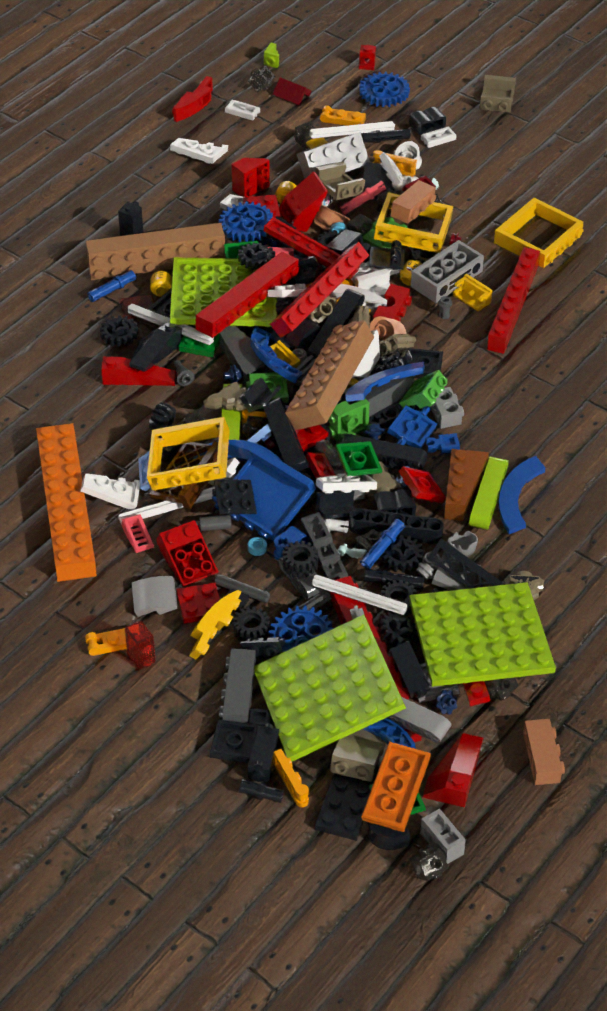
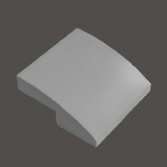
M173 576L150 577L132 582L134 613L137 617L153 611H157L161 615L178 609Z

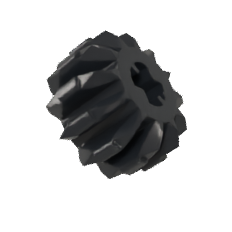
M160 402L157 404L149 420V428L154 430L172 426L176 417V409L167 403Z

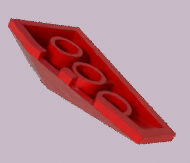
M112 356L103 357V385L175 386V370L154 365L144 372L130 367L131 359Z
M462 733L428 777L423 798L465 807L483 737Z

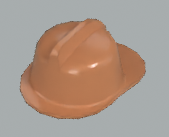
M324 205L320 206L314 219V223L324 230H330L331 226L337 222H342L346 226L353 224L346 216Z
M378 316L369 325L370 331H378L379 342L394 334H406L404 325L396 319Z

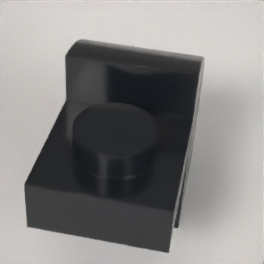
M306 317L292 332L288 333L285 340L296 349L300 348L307 351L322 327Z
M368 822L369 840L376 847L383 850H396L409 846L410 832L407 825L405 831L401 832Z

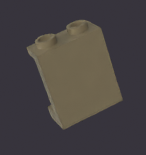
M485 75L480 109L511 113L516 78Z
M344 162L316 167L315 170L327 189L328 194L335 200L357 196L364 192L365 180L363 178L353 180L345 173L346 164Z
M363 729L339 739L332 755L330 771L371 782L379 756H382L384 753L385 742L378 736Z

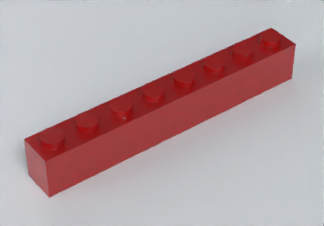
M360 242L346 249L270 323L280 338L292 332L369 256Z
M523 247L489 332L487 350L505 353L538 269L540 250Z
M284 252L279 253L196 315V330L212 338L222 332L226 327L268 296V290L275 289V286H282L296 276L299 271V259Z

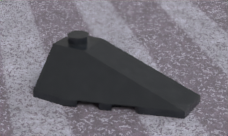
M165 323L141 338L129 366L145 372L178 349L182 328L172 323Z

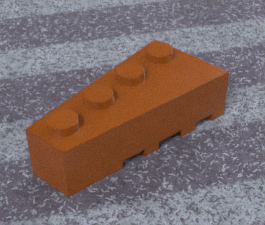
M451 449L444 519L464 521L471 501L475 497L477 488L482 481L489 459V452Z

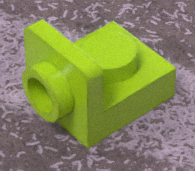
M270 43L264 51V65L278 68L279 54L276 50V44Z

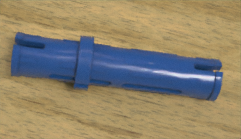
M129 270L123 275L115 276L113 280L87 293L88 298L91 302H95L114 290L124 288V285L136 280L135 273Z
M395 519L391 526L381 533L380 539L360 561L364 568L371 569L387 547L396 541L398 534L405 528L401 520Z

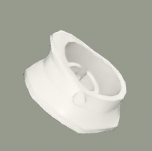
M413 141L400 144L393 152L397 156L416 159V170L420 168L422 159L419 147Z

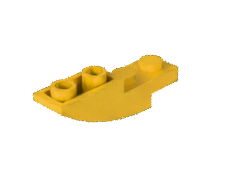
M237 590L223 597L201 618L190 635L197 639L189 655L196 660L201 654L205 655L210 646L207 644L209 638L213 639L217 630L220 631L224 625L227 627L233 618L230 614L232 610L237 609L241 602L238 599L241 591Z

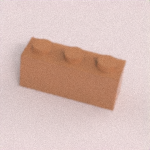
M418 180L392 202L391 217L407 224L416 219L422 211L424 212L430 204L434 203L436 187Z
M550 719L525 721L523 736L534 784L560 783L561 775L565 773L564 762L559 759L561 752L560 745L555 742V727L551 726Z

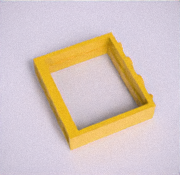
M388 192L376 223L374 239L389 243L399 240L403 246L440 253L451 222L453 206L434 202L424 212L422 211L419 214L443 220L439 235L384 223L388 210L392 209L390 204L400 196Z
M533 198L495 230L494 243L518 256L521 255L523 247L540 250L539 266L545 268L558 255H561L568 246L570 247L576 239L580 238L584 231L583 221ZM535 215L567 230L545 250L513 235Z
M225 417L152 430L147 479L152 490L226 478L230 430ZM219 437L217 462L160 472L163 447Z

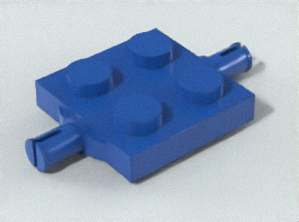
M406 405L389 427L387 433L398 439L396 444H407L421 449L426 442V438L430 437L438 423L428 418L427 414L431 410L430 407L426 406L421 411H417Z

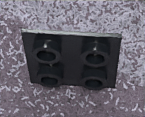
M395 240L392 242L391 248L371 247L369 267L403 270L405 249H401L402 243L399 240Z
M214 480L215 489L212 490V496L217 498L219 514H257L251 480Z

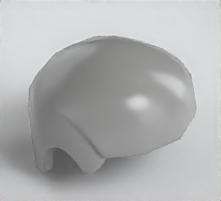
M466 531L463 535H458L455 532L448 538L447 543L468 557L474 553L478 537L470 531Z

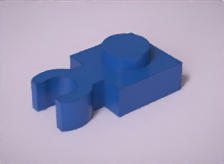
M457 433L438 435V439L433 437L426 438V445H428V452L430 453L441 450V453H450L451 449L460 450Z

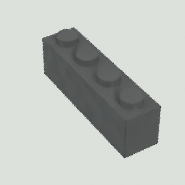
M231 649L230 657H226L228 673H224L223 685H226V689H222L221 702H224V706H220L219 718H223L226 721L248 724L255 675L256 650Z

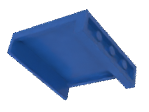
M252 445L249 449L252 456L233 480H251L257 514L229 515L235 521L241 520L244 522L243 524L252 531L253 529L257 530L262 538L266 540L269 538L274 541L316 490V487L310 478L257 446ZM212 496L215 502L214 506L218 509L217 498Z

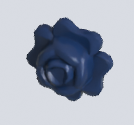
M231 365L229 371L223 373L224 380L229 379L231 383L241 381V370L236 368V365Z
M380 424L367 425V429L363 434H367L372 439L379 440L378 436L385 429L380 428Z
M442 690L441 694L436 697L437 703L435 706L440 710L441 714L447 713L451 715L452 711L457 708L458 698L454 696L452 690Z

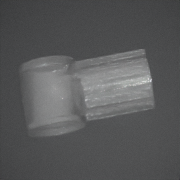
M325 439L319 441L315 446V452L325 453L334 471L344 469L337 450Z

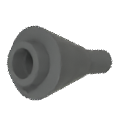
M176 360L174 365L177 371L178 383L182 386L191 384L194 380V373L183 366L179 360Z

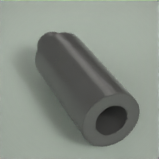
M230 515L199 517V521H196L200 531L231 529Z

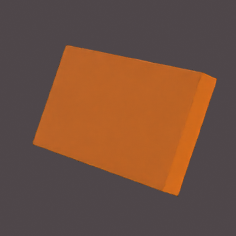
M389 742L361 816L362 820L404 832L431 758V753Z

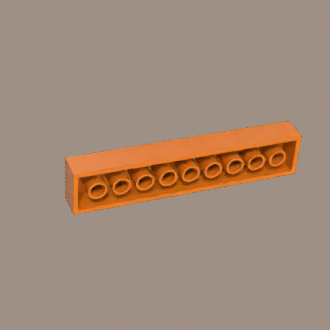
M74 424L36 428L57 582L96 577L95 557L85 494L81 492L82 475Z

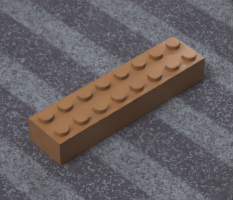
M221 223L86 241L91 280L112 278L117 275H123L129 270H132L135 274L173 269L174 257L225 258L224 231Z
M365 320L353 321L343 326L338 325L333 329V332L327 339L326 344L321 349L320 354L315 359L313 366L308 371L309 373L285 412L295 430L327 423L374 339Z

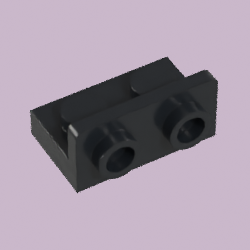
M311 256L300 259L298 261V274L287 281L285 285H306L319 277L323 268L316 257Z

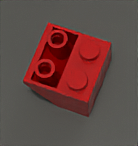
M244 157L231 164L232 191L239 196L250 197L270 187L269 159Z

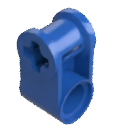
M289 527L274 539V546L276 547L274 558L279 560V558L283 557L284 548L286 546L289 547L291 542L295 545V541H298L299 544L305 541L307 545L309 537L296 527Z

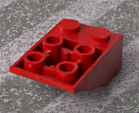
M312 172L284 197L279 207L283 219L295 226L297 231H308L328 193L316 172Z
M195 520L158 535L156 542L160 551L183 587L219 573Z

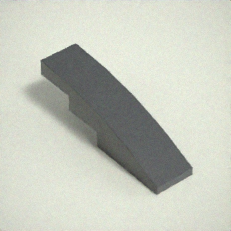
M320 513L301 518L311 545L315 546L316 550H318V561L326 578L336 580L348 577L340 555L333 543L332 536Z

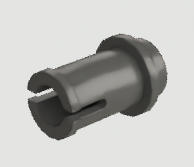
M443 296L438 301L440 306L439 317L448 319L450 317L452 300L450 297Z

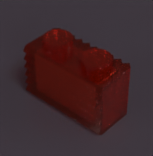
M142 621L126 627L127 656L131 658L137 669L149 667L156 661L154 636Z

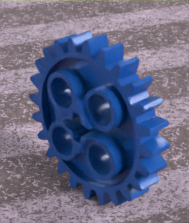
M379 72L378 75L373 73V76L367 75V78H363L359 85V92L362 99H365V102L370 101V105L375 103L376 107L379 105L390 107L391 104L396 106V103L402 104V101H406V98L409 97L410 87L407 80H404V77H399V74L394 76L393 72L390 74Z
M247 201L243 205L241 202H239L238 206L232 204L233 208L227 207V211H222L223 215H220L219 223L222 225L224 235H226L227 239L232 237V241L238 239L239 242L242 240L248 242V239L254 241V238L260 240L261 236L266 237V232L263 231L264 226L273 217V213L270 212V209H266V205L261 207V203L254 205V202L248 204Z
M304 605L303 610L296 606L295 611L288 608V614L281 612L282 618L275 617L276 624L271 623L272 630L269 631V637H291V639L285 640V646L282 647L283 652L334 628H332V621H328V616H322V610L315 613L314 607L309 611L306 605Z

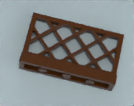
M214 441L212 445L196 442L184 443L165 471L217 462L219 442ZM188 448L195 449V450H193V451H191V452L185 454V452L188 450ZM207 451L205 455L200 457L201 453ZM198 455V458L188 462L187 459ZM186 461L185 464L176 467L178 463ZM209 481L176 486L171 489L167 488L168 490L158 493L159 490H151L149 495L154 499L182 503L184 508L191 509ZM180 491L178 496L172 495L173 493Z

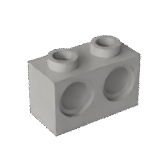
M447 387L436 398V402L430 406L441 429L461 425L462 417L464 416V409L459 405L456 393H453L451 387Z
M440 808L421 819L420 834L446 865L464 855L466 839Z

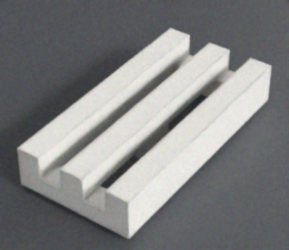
M231 100L225 107V113L254 120L257 114L260 113V107Z
M448 126L422 134L421 140L430 148L456 140V134Z

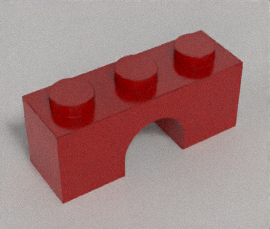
M390 284L385 293L387 307L379 305L373 315V319L383 316L401 321V317L405 316L406 307L411 304L412 296H410L409 288Z

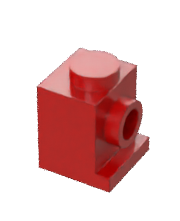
M361 45L359 69L374 70L376 46Z

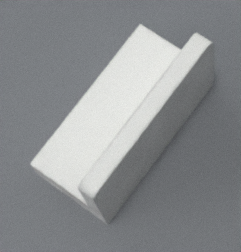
M386 268L357 276L355 286L385 297V293L390 286V272Z

